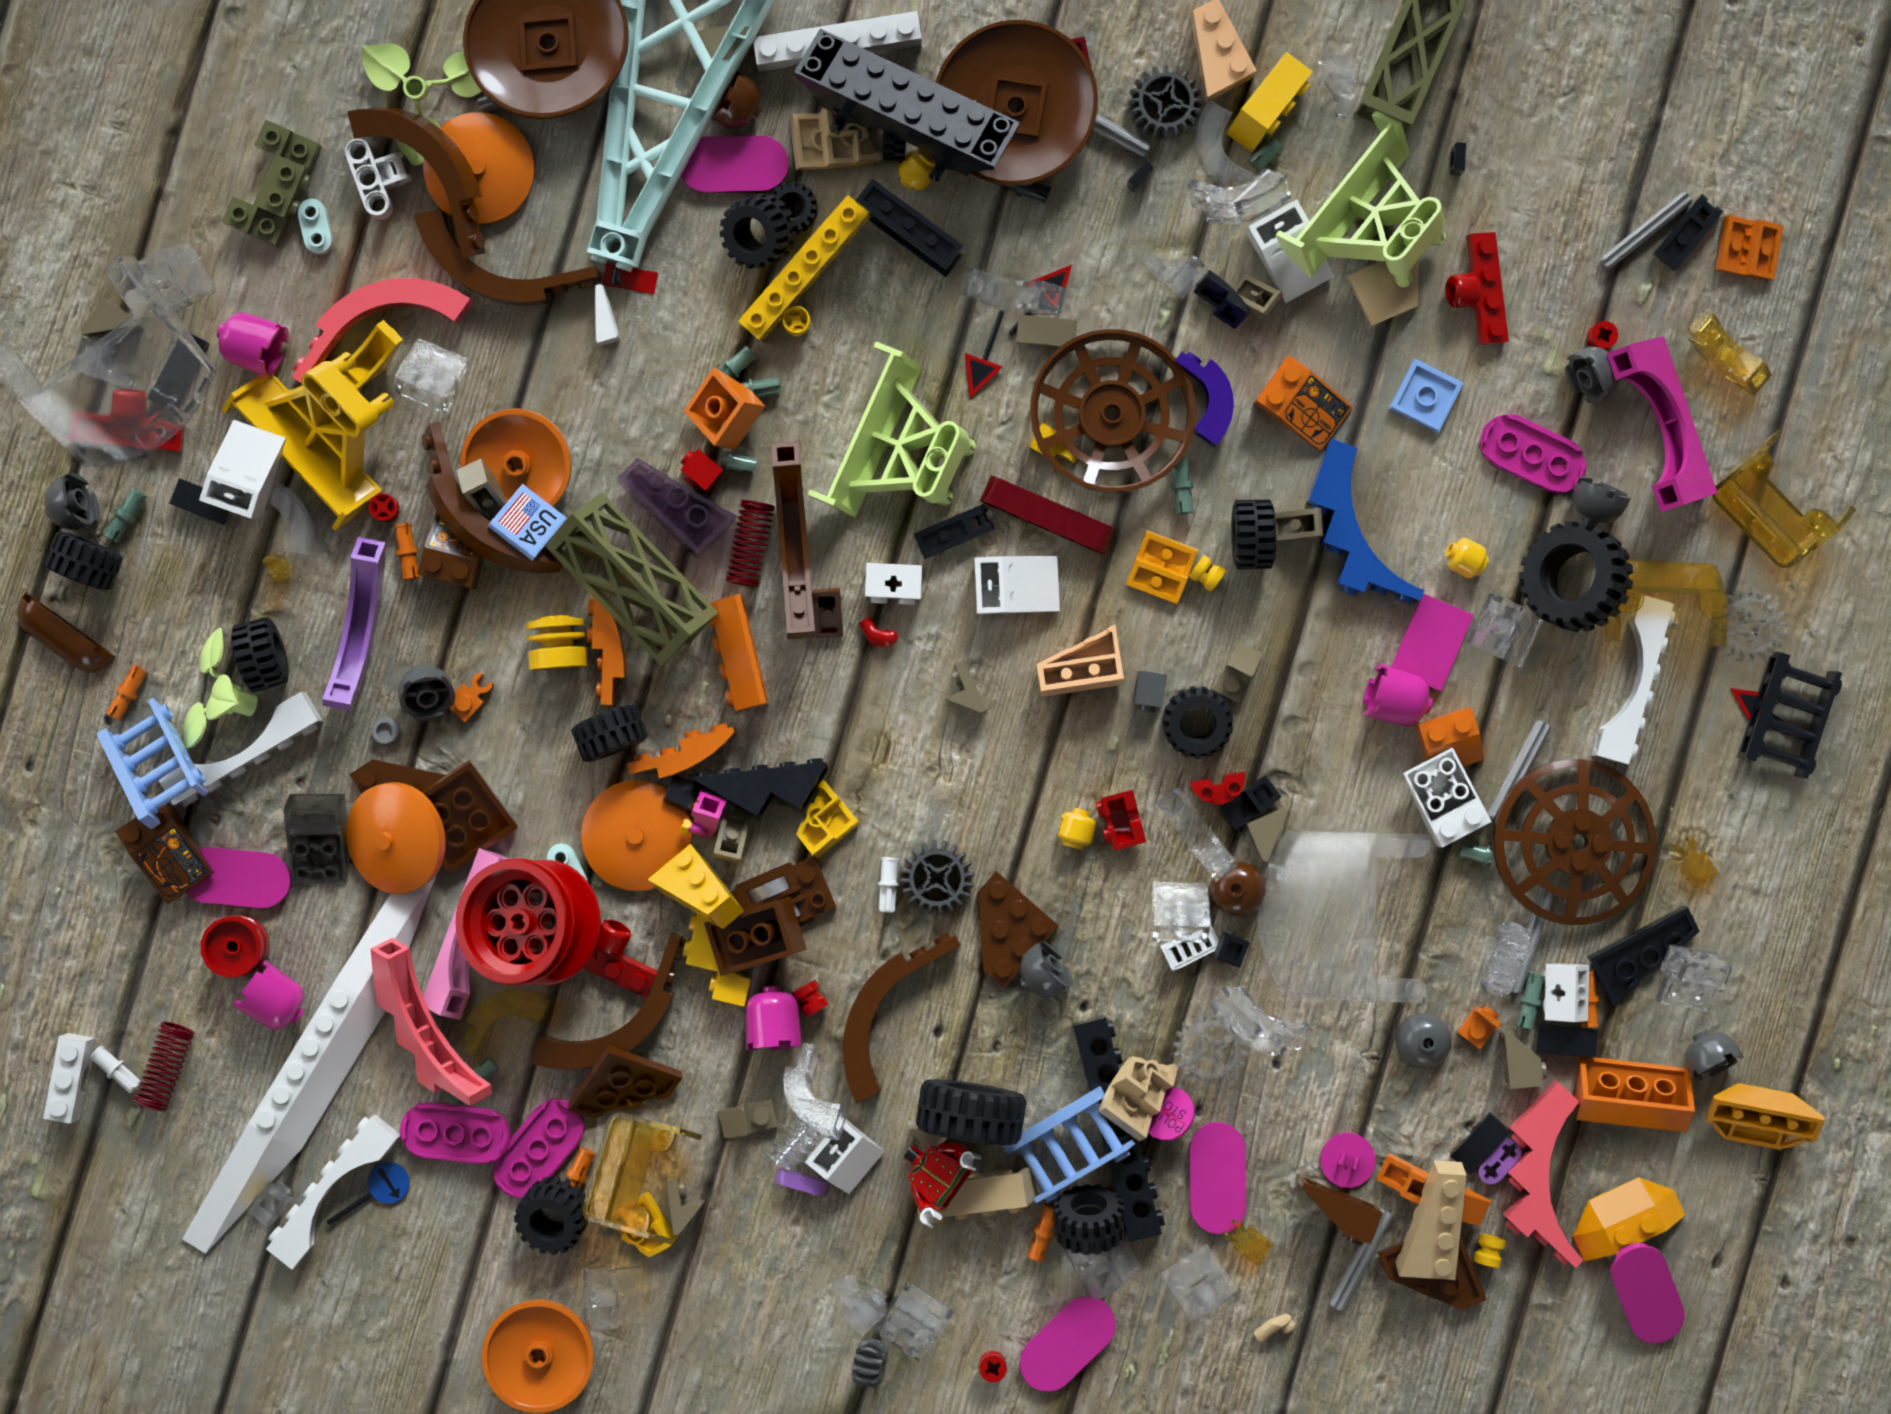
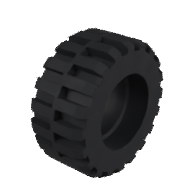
M1566 521L1565 527L1559 523L1550 527L1551 532L1543 531L1537 536L1539 541L1536 544L1531 542L1527 548L1530 553L1528 557H1523L1521 565L1525 567L1524 572H1519V581L1524 583L1520 590L1522 596L1528 599L1526 604L1529 609L1536 612V616L1568 631L1578 632L1581 629L1587 632L1594 630L1595 624L1602 627L1609 623L1607 619L1609 616L1616 617L1621 612L1618 609L1620 604L1626 605L1629 599L1626 596L1627 589H1632L1633 580L1629 579V574H1633V566L1627 562L1630 556L1627 550L1621 547L1622 543L1617 538L1589 523L1581 522L1579 524L1575 521ZM1587 552L1591 554L1596 567L1592 586L1580 598L1573 601H1564L1557 589V577L1561 567L1570 557L1578 553Z
M928 1079L921 1085L916 1125L923 1132L945 1138L992 1145L1017 1144L1022 1136L1027 1101L1023 1094L1003 1088L963 1081Z

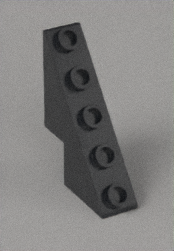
M822 758L807 760V764L796 765L795 762L789 761L779 764V767L768 768V765L752 766V770L741 771L740 768L725 769L722 774L714 775L712 771H703L696 773L697 777H694L693 780L702 789L714 796L727 799L726 802L759 821L773 798L802 814L818 788L819 783L827 773L828 766L827 763L823 762Z

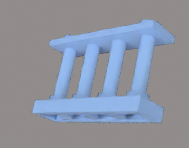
M154 698L148 701L154 714L123 734L119 735L117 733L114 735L107 728L97 733L138 820L150 829L161 824L156 815L159 812L158 809L185 791L193 788L202 796L208 794L203 784L206 782L203 773L198 768H195L171 721L174 718L172 711L166 704L161 705ZM160 724L165 735L132 756L126 754L124 750L127 748L126 744ZM167 746H171L175 757L142 778L137 776L135 772L137 765ZM181 766L186 776L185 779L153 799L147 797L145 792L148 791L150 785Z
M1100 1086L1023 1131L1021 1139L1017 1144L1002 1145L1007 1155L1015 1150L1018 1155L1021 1154L1038 1181L1043 1192L1034 1198L1036 1203L1043 1199L1047 1203L1061 1195L1060 1189L1111 1159H1114L1117 1163L1130 1155L1128 1149L1135 1144L1134 1141L1130 1140L1121 1145L1105 1116L1098 1112L1100 1107L1099 1100L1105 1095ZM1085 1110L1086 1114L1090 1113L1112 1150L1101 1158L1097 1157L1076 1122L1078 1120L1076 1114ZM1059 1124L1068 1128L1089 1165L1075 1172L1053 1135L1055 1133L1053 1128ZM1037 1137L1041 1141L1044 1140L1066 1177L1055 1185H1052L1030 1148L1032 1147L1030 1141Z

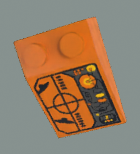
M1290 355L1284 359L1253 402L1254 405L1318 451L1323 449L1353 407L1316 374Z

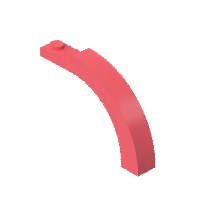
M389 279L361 287L336 302L315 324L324 332L321 336L318 334L312 340L309 346L311 350L305 358L301 357L293 368L295 373L292 377L302 383L301 378L303 374L324 362L342 336L357 322L373 313L394 307H417L437 312L459 325L474 302L469 297L446 285L422 279Z

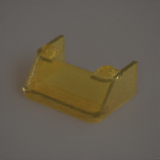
M1778 429L1751 450L1716 485L1718 493L1712 495L1718 506L1777 566L1790 568L1840 532L1856 509L1851 506L1834 520L1827 512L1817 508L1811 509L1803 515L1765 476L1774 466L1773 458L1768 453V450L1782 434Z
M1627 560L1633 566V574H1629V579L1633 580L1632 589H1627L1626 596L1629 599L1626 605L1621 603L1618 607L1621 612L1616 617L1609 616L1607 618L1609 623L1605 626V642L1620 641L1621 613L1637 612L1643 606L1645 591L1699 594V608L1705 616L1711 617L1710 647L1726 646L1728 600L1720 571L1716 566L1709 563Z
M621 1112L611 1115L604 1130L582 1206L585 1219L592 1223L671 1244L672 1238L649 1232L652 1224V1215L647 1208L637 1205L652 1151L659 1153L668 1152L674 1146L677 1134L701 1140L702 1135Z

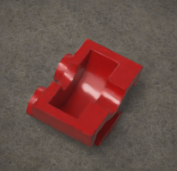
M1245 771L1223 775L1222 782L1217 785L1212 784L1210 779L1207 778L1191 781L1188 784L1191 792L1199 800L1208 804H1225L1234 800L1242 792L1245 783Z
M1133 789L1102 797L1100 801L1095 802L1099 818H1105L1107 827L1102 828L1106 844L1112 843L1114 851L1146 842Z

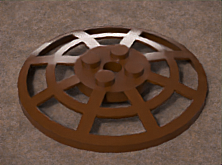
M1103 329L1076 336L1059 347L1048 358L1033 386L1030 399V420L1032 432L1039 449L1058 473L1086 489L1102 493H1124L1152 485L1166 476L1178 464L1193 437L1196 424V401L1193 387L1184 368L1175 362L1176 358L1168 349L1140 333L1122 329ZM1104 340H1118L1130 343L1125 359L1120 357H1103L1091 360L1085 345ZM1140 347L1148 349L1161 358L1172 370L1175 377L1160 384L1158 379L1149 370L1136 363ZM1075 350L1081 366L1077 367L1067 376L1060 389L1044 383L1055 364L1066 354ZM1105 366L1121 367L1117 381L1107 380L1101 382L1095 369ZM1132 371L1144 378L1151 385L1152 389L1140 395L1133 387L1128 385ZM1085 374L1091 388L1084 394L1083 398L1067 393L1071 385L1081 375ZM1179 387L1182 388L1187 408L1185 431L1168 427L1170 409L1166 394ZM1040 394L1055 400L1054 420L1058 432L1044 439L1038 420ZM1158 399L1161 409L1160 425L1145 420V405ZM1063 404L1079 410L1078 419L1080 424L1065 430L1062 418ZM1109 407L1116 408L1119 411V418L1114 421L1108 420L1104 415V410ZM1140 431L1156 435L1152 444L1139 455L1131 441L1137 437ZM1085 434L1091 441L1096 443L1092 456L1089 457L1081 452L1071 440ZM1164 438L1181 442L1170 461L1158 472L1151 475L1143 462L1157 451ZM1063 443L1075 458L1088 465L1084 479L1075 476L1065 469L1053 457L1049 449ZM1121 446L1128 458L1127 461L1116 463L1102 461L1106 447L1114 448ZM1133 467L1141 480L1133 484L1120 486L1095 483L1099 469L1118 471Z
M1563 759L1549 762L1523 776L1510 789L1502 801L1493 830V854L1496 868L1509 893L1522 907L1534 915L1550 922L1564 925H1587L1600 922L1626 908L1639 895L1646 884L1653 868L1656 853V831L1653 817L1647 802L1639 790L1627 777L1614 768L1586 759ZM1577 767L1578 784L1560 786L1546 793L1535 782L1541 776L1554 770ZM1589 768L1612 776L1621 782L1628 791L1617 800L1607 791L1589 785ZM1527 789L1537 802L1528 813L1523 830L1505 829L1512 806L1520 794ZM1577 792V809H1569L1562 812L1553 801L1564 794ZM1589 794L1604 799L1612 807L1602 816L1589 810ZM1635 799L1641 806L1647 821L1649 843L1635 842L1633 824L1625 810ZM1545 808L1553 818L1546 833L1532 832L1536 818L1541 810ZM1618 816L1621 817L1624 824L1627 841L1612 839L1611 830L1608 825ZM1577 834L1582 835L1585 840L1584 847L1580 850H1576L1572 845L1573 837ZM1504 841L1521 842L1523 859L1531 875L1518 885L1507 865ZM1531 843L1545 845L1549 861L1539 869L1533 859ZM1611 851L1626 852L1622 866L1616 875L1613 876L1605 865ZM1634 853L1647 854V864L1642 877L1633 891L1627 896L1619 883L1628 872ZM1557 869L1571 875L1569 891L1555 886L1546 878ZM1597 872L1605 883L1597 889L1580 892L1583 875ZM1539 884L1549 893L1567 899L1564 916L1541 908L1531 901L1525 893ZM1610 891L1618 902L1616 906L1602 913L1586 917H1576L1579 900L1594 899Z

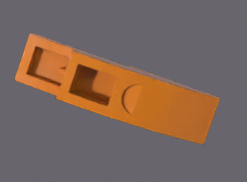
M593 597V599L588 601V616H593L592 627L587 629V643L592 644V649L603 650V654L598 655L597 671L602 672V683H597L596 698L601 699V705L615 706L616 678H627L625 647L616 619Z
M727 723L712 726V732L701 734L700 729L684 733L685 738L679 740L681 751H677L676 747L659 750L660 756L652 758L649 757V753L633 756V762L627 763L629 774L657 768L659 779L688 770L705 761L721 749L736 733L735 727L728 728Z
M1388 1153L1376 1180L1399 1191L1400 1196L1419 1204L1429 1173ZM1465 1188L1462 1222L1480 1226L1492 1201Z

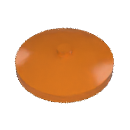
M482 112L459 115L442 125L440 129L451 138L464 154L478 182L482 196L472 199L478 211L479 225L493 224L514 214L527 200L535 179L534 156L523 134L502 117ZM424 159L423 174L429 194L435 203L452 217L444 187L436 172Z
M513 408L492 413L480 420L471 429L463 443L460 455V468L481 458L494 474L507 501L523 484L553 507L562 498L569 485L572 473V457L568 443L559 428L548 418L537 412Z
M644 780L621 782L604 790L588 808L581 830L582 848L590 867L601 879L610 885L629 891H644L656 888L648 879L688 845H692L693 833L683 834L680 832L683 821L685 819L691 821L688 812L663 801L667 790L664 786Z
M389 782L371 787L356 799L348 815L346 824L348 851L356 869L368 883L387 893L404 894L424 887L436 876L445 854L444 827L440 815L432 802L418 789L399 782Z
M546 1299L523 1301L505 1310L489 1328L482 1347L483 1372L493 1392L509 1406L529 1413L554 1411L573 1401L587 1384L594 1365V1344L586 1324L567 1306Z

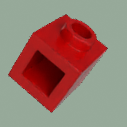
M698 448L695 452L690 450L680 462L683 465L680 470L685 474L682 479L695 489L697 486H700L707 493L725 473L724 469Z

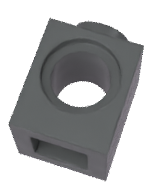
M1138 671L1133 704L1139 705L1138 710L1155 712L1156 707L1162 708L1167 674Z

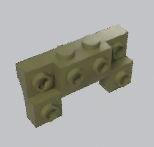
M265 120L255 146L273 154L272 162L254 204L252 205L232 196L222 222L279 248L291 217H295L298 214L301 194L303 191L306 192L310 186L312 179L310 173L322 146L317 142L293 133L287 128Z

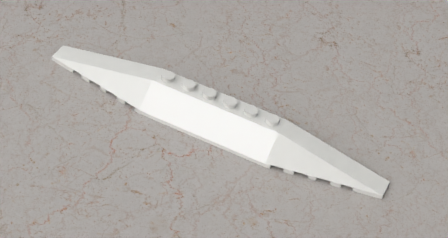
M436 876L427 885L415 891L404 894H390L264 1096L182 1240L206 1254L247 1210L264 1188L303 1149L386 1012L376 1005L370 949L391 938L410 948Z

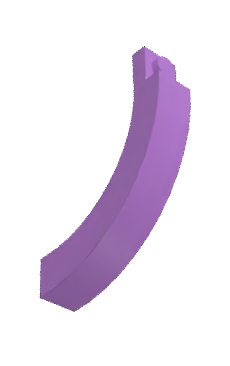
M361 537L357 538L350 557L351 573L346 618L336 661L322 699L323 706L351 711L355 696H359L367 670L379 616L385 569V542Z

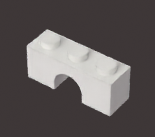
M71 1033L59 1036L43 1119L69 1124L80 1120L85 1095L84 1092H81V1081L86 1067L90 1066L91 1063L90 1056L93 1053L95 1038Z

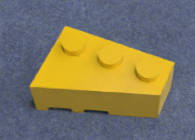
M1286 52L1242 107L1226 134L1253 153L1267 133L1271 136L1281 123L1278 120L1282 114L1287 116L1296 103L1293 101L1295 96L1302 97L1311 84L1307 80L1313 71Z
M691 844L648 879L663 895L672 898L685 908L691 909L721 929H724L744 912L707 860Z

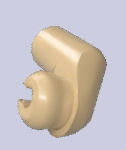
M1282 1314L1266 1321L1254 1331V1335L1258 1341L1263 1343L1280 1328L1284 1333H1290L1296 1327V1322L1291 1319V1315Z

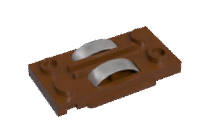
M815 856L794 865L786 863L737 884L735 890L730 892L743 910L790 896L800 927L814 921L816 915L837 907Z

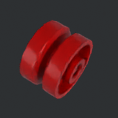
M231 915L212 922L204 931L200 942L201 956L205 965L215 974L226 978L240 977L257 970L266 960L270 950L269 936L265 927L255 918L247 915ZM235 942H236L237 945H238L237 950H233V946L235 945Z

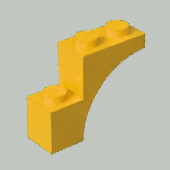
M382 320L350 357L355 359L356 366L344 373V377L360 392L365 384L386 370L403 339Z
M693 913L689 925V930H693L691 941L686 940L682 957H687V965L718 972L717 976L712 975L708 991L713 992L712 999L744 1007L747 1002L752 977L739 972L720 976L704 923L709 921Z

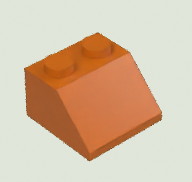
M712 368L683 412L714 446L736 449L765 405L749 388L720 370Z
M1465 707L1414 725L1425 761L1452 747L1463 767L1484 760L1481 736L1472 707Z

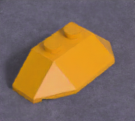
M1741 1083L1714 1095L1706 1115V1120L1726 1140L1778 1150L1798 1146L1804 1142L1811 1143L1817 1141L1825 1121L1823 1115L1793 1093Z
M1637 1177L1589 1199L1572 1236L1583 1260H1594L1615 1255L1622 1248L1630 1244L1644 1242L1667 1231L1683 1218L1685 1213L1673 1189Z

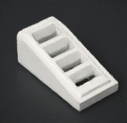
M601 284L595 285L596 342L599 346L620 341V335L607 291Z
M1208 922L1160 945V948L1173 972L1214 952L1219 940L1211 923ZM1204 931L1212 944L1209 947H1206L1200 934ZM1194 936L1202 949L1199 952L1196 951L1191 941V938ZM1184 941H1186L1192 954L1188 957L1181 945ZM1174 946H1176L1182 958L1178 962L1171 950Z

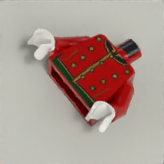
M953 1143L929 1146L924 1153L914 1145L907 1150L904 1159L914 1166L908 1175V1180L911 1182L910 1189L921 1213L920 1220L923 1224L933 1228L931 1224L934 1217L938 1220L942 1219V1215L936 1212L935 1209L937 1211L946 1210L972 1171H976L973 1160L975 1158L981 1160V1155L972 1153L961 1144Z

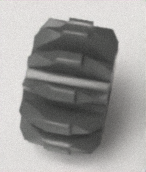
M864 1339L859 1343L852 1365L851 1375L854 1383L867 1388H876L881 1384L887 1369L889 1353L885 1343L875 1339Z

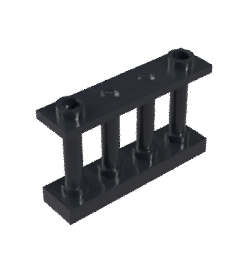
M873 178L856 199V203L870 214L871 218L868 221L945 278L961 259L962 254L959 251L963 247L962 244Z
M1771 652L1737 758L1746 761H1756L1757 757L1764 756L1796 767L1794 777L1808 779L1816 767V759L1814 758L1834 697L1838 695L1842 687V680H1840L1842 673L1827 671L1826 677H1822L1792 667L1789 663L1791 655L1782 652ZM1790 677L1822 688L1817 704L1783 693L1782 689H1780L1783 678ZM1780 703L1813 714L1809 729L1806 730L1773 719L1771 714L1774 705ZM1771 729L1805 741L1800 757L1766 746L1765 742H1763L1766 731Z

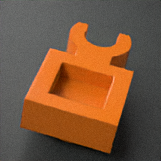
M480 672L473 677L470 688L462 684L457 689L454 704L451 708L450 705L448 707L465 723L485 703L479 696L482 693L490 692L494 687L492 682L485 688L479 686V680L483 676Z

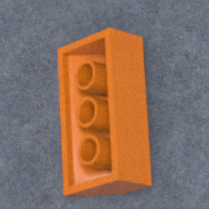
M736 594L710 602L719 612L709 625H715L717 636L713 637V643L716 653L721 652L724 663L719 664L722 679H728L730 690L725 692L729 707L734 706L735 711H741L769 704L744 596Z
M1579 1057L1575 1098L1579 1101L1575 1107L1576 1120L1687 1133L1695 1113L1691 1075L1687 1068L1596 1057Z

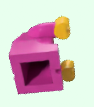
M700 791L699 796L694 798L690 808L692 811L691 816L695 817L694 822L685 819L681 825L680 832L683 834L691 832L699 835L701 838L712 837L725 811L727 799Z

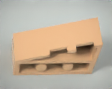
M1212 0L1193 10L1191 23L1198 55L1204 101L1207 103L1253 79L1257 70L1220 0Z
M1115 625L1038 663L1037 676L1041 697L1123 685L1124 676Z

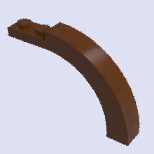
M373 107L347 111L354 139L382 136L398 140L418 152L431 165L446 192L462 258L486 253L484 248L485 239L478 223V211L472 199L482 196L480 188L467 159L451 138L427 119L402 109Z
M442 209L414 214L420 235L438 264L465 288L492 301L519 306L548 304V292H551L552 295L567 293L568 288L578 286L579 289H588L594 287L595 282L601 281L599 270L596 266L536 279H511L495 275L477 266L467 257L462 258L461 250L451 234L446 214Z
M440 422L429 423L425 433L422 434V446L424 450L428 451L430 458L428 460V468L431 476L426 488L436 512L448 529L475 553L501 566L530 573L559 572L563 565L546 547L532 561L488 527L490 521L473 508L462 494L456 482Z
M799 441L771 444L787 639L815 637Z
M674 933L670 934L650 993L641 1009L627 1024L608 1035L591 1040L568 1041L542 1035L538 1040L531 1064L554 1069L589 1068L595 1065L608 1045L626 1052L638 1045L661 1021L674 997L675 992L666 990L665 987L666 985L671 987L676 971L672 967L675 959L680 960L685 946V944L681 943L683 936Z
M948 933L941 935L933 940L935 945L925 950L924 946L909 953L911 958L908 960L900 951L878 967L860 989L847 1019L843 1041V1063L846 1079L856 1104L881 1091V1086L875 1076L869 1054L870 1027L878 1005L886 993L903 977L959 947L961 943L956 934L951 937Z

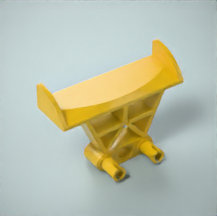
M344 352L331 362L324 361L302 375V385L289 390L274 374L272 376L266 374V378L258 376L232 392L222 408L225 414L236 408L253 427L287 438L281 457L338 516L332 525L334 531H337L369 505V502L375 495L380 494L382 491L363 470L365 431L377 423L379 416L394 407L392 398L383 402L389 396L386 393L380 394L379 397L369 403L344 377V373L356 366L353 357L345 361L351 355L347 352Z

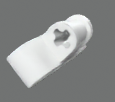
M353 139L346 145L345 155L364 207L375 219L385 220L392 215L394 209L388 190L404 185L412 180L411 175L407 174L402 161L404 158L403 153L396 152L376 159L373 149L367 142L362 139ZM358 148H366L364 158L354 159V152ZM367 174H375L376 179L372 185L366 186L363 184L364 177ZM378 199L385 200L383 210L373 211L375 201Z

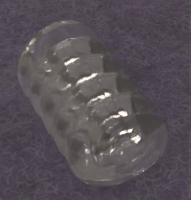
M802 1110L801 1112L805 1119L794 1118L798 1127L788 1126L787 1129L790 1136L787 1137L782 1134L779 1136L783 1145L772 1144L776 1153L765 1152L776 1165L785 1171L795 1172L797 1167L794 1162L799 1164L804 1162L801 1153L805 1155L811 1154L808 1144L817 1147L819 1143L815 1136L820 1138L826 1136L821 1125Z

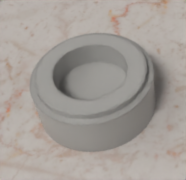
M382 717L373 723L371 735L377 743L390 745L399 738L400 727L394 719Z

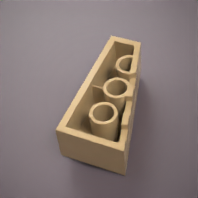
M1433 1161L1422 1190L1419 1205L1415 1208L1413 1221L1403 1240L1402 1250L1395 1261L1399 1277L1455 1280L1467 1176L1462 1162Z
M1024 1165L1021 1171L1012 1173L1010 1168L999 1169V1171L990 1173V1177H985V1173L982 1172L971 1174L946 1210L937 1211L935 1209L936 1212L942 1215V1219L938 1220L934 1217L931 1223L945 1221V1217L955 1216V1220L968 1219L972 1217V1213L982 1212L983 1217L999 1214L998 1210L1009 1209V1213L1023 1212L1026 1210L1025 1207L1030 1205L1038 1195L1036 1178L1028 1165ZM918 1209V1215H919V1220H920V1215H921V1213H920V1211H919V1209Z

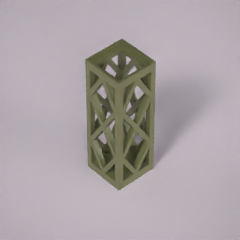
M1403 0L1355 110V115L1374 122L1372 114L1375 111L1381 112L1401 122L1404 134L1406 135L1415 121L1467 0H1449L1450 13L1447 0H1440L1442 18L1424 31H1422L1419 2L1422 0ZM1410 8H1412V12H1413V19H1414V26H1415L1416 37H1414V30H1413V23H1412V16H1411V9H1410ZM1405 20L1408 42L1391 53ZM1441 33L1427 65L1424 44ZM1417 49H1418V55H1419V62H1420V69H1421L1422 79H1420L1418 59H1417V51H1416ZM1410 55L1414 84L1394 98L1390 68ZM1382 74H1383V77H1384V84H1385V91H1386L1387 101H1386V99H1385V92H1384V85H1383ZM1376 85H1377L1378 97H1375V96L1372 95L1373 92H1374V90H1375ZM1413 98L1408 110L1401 108L1403 104Z
M603 493L573 512L545 546L661 667L690 645L719 613ZM604 508L611 516L601 512ZM603 526L627 534L634 555L611 545ZM565 545L568 549L571 559L561 549ZM643 549L661 568L647 562ZM578 551L603 562L610 581L586 573ZM634 571L641 573L643 580ZM620 578L629 588L622 586ZM654 578L677 586L685 608L662 598ZM602 591L615 596L621 610ZM694 602L703 610L701 613L698 614ZM629 603L652 613L660 633L637 625ZM652 642L664 648L659 651Z

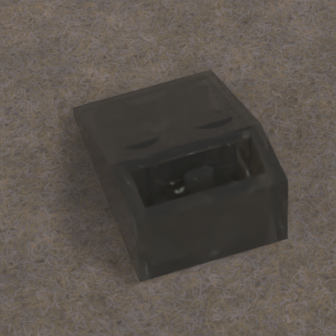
M289 794L283 811L292 883H347L348 847L346 841L347 809L345 794Z

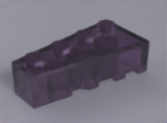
M636 458L618 476V484L697 560L736 522L737 515L719 507L713 501L695 493L689 487L671 479L665 473L639 458Z

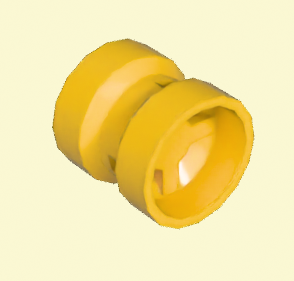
M801 306L789 307L783 314V325L790 335L794 337L803 336L811 327L808 311Z
M1203 555L1188 577L1194 582H1201L1204 588L1211 593L1225 574L1226 569L1220 565L1215 566L1211 563L1210 558Z
M1479 1233L1477 1242L1482 1247H1479L1474 1252L1473 1261L1482 1265L1500 1268L1502 1259L1498 1251L1505 1249L1506 1240L1497 1236Z

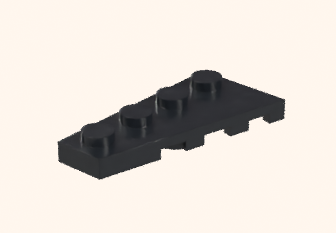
M1684 905L1587 956L1610 1005L1613 1007L1621 1001L1620 998L1628 991H1633L1645 976L1661 966V962L1669 955H1674L1700 932L1687 906Z

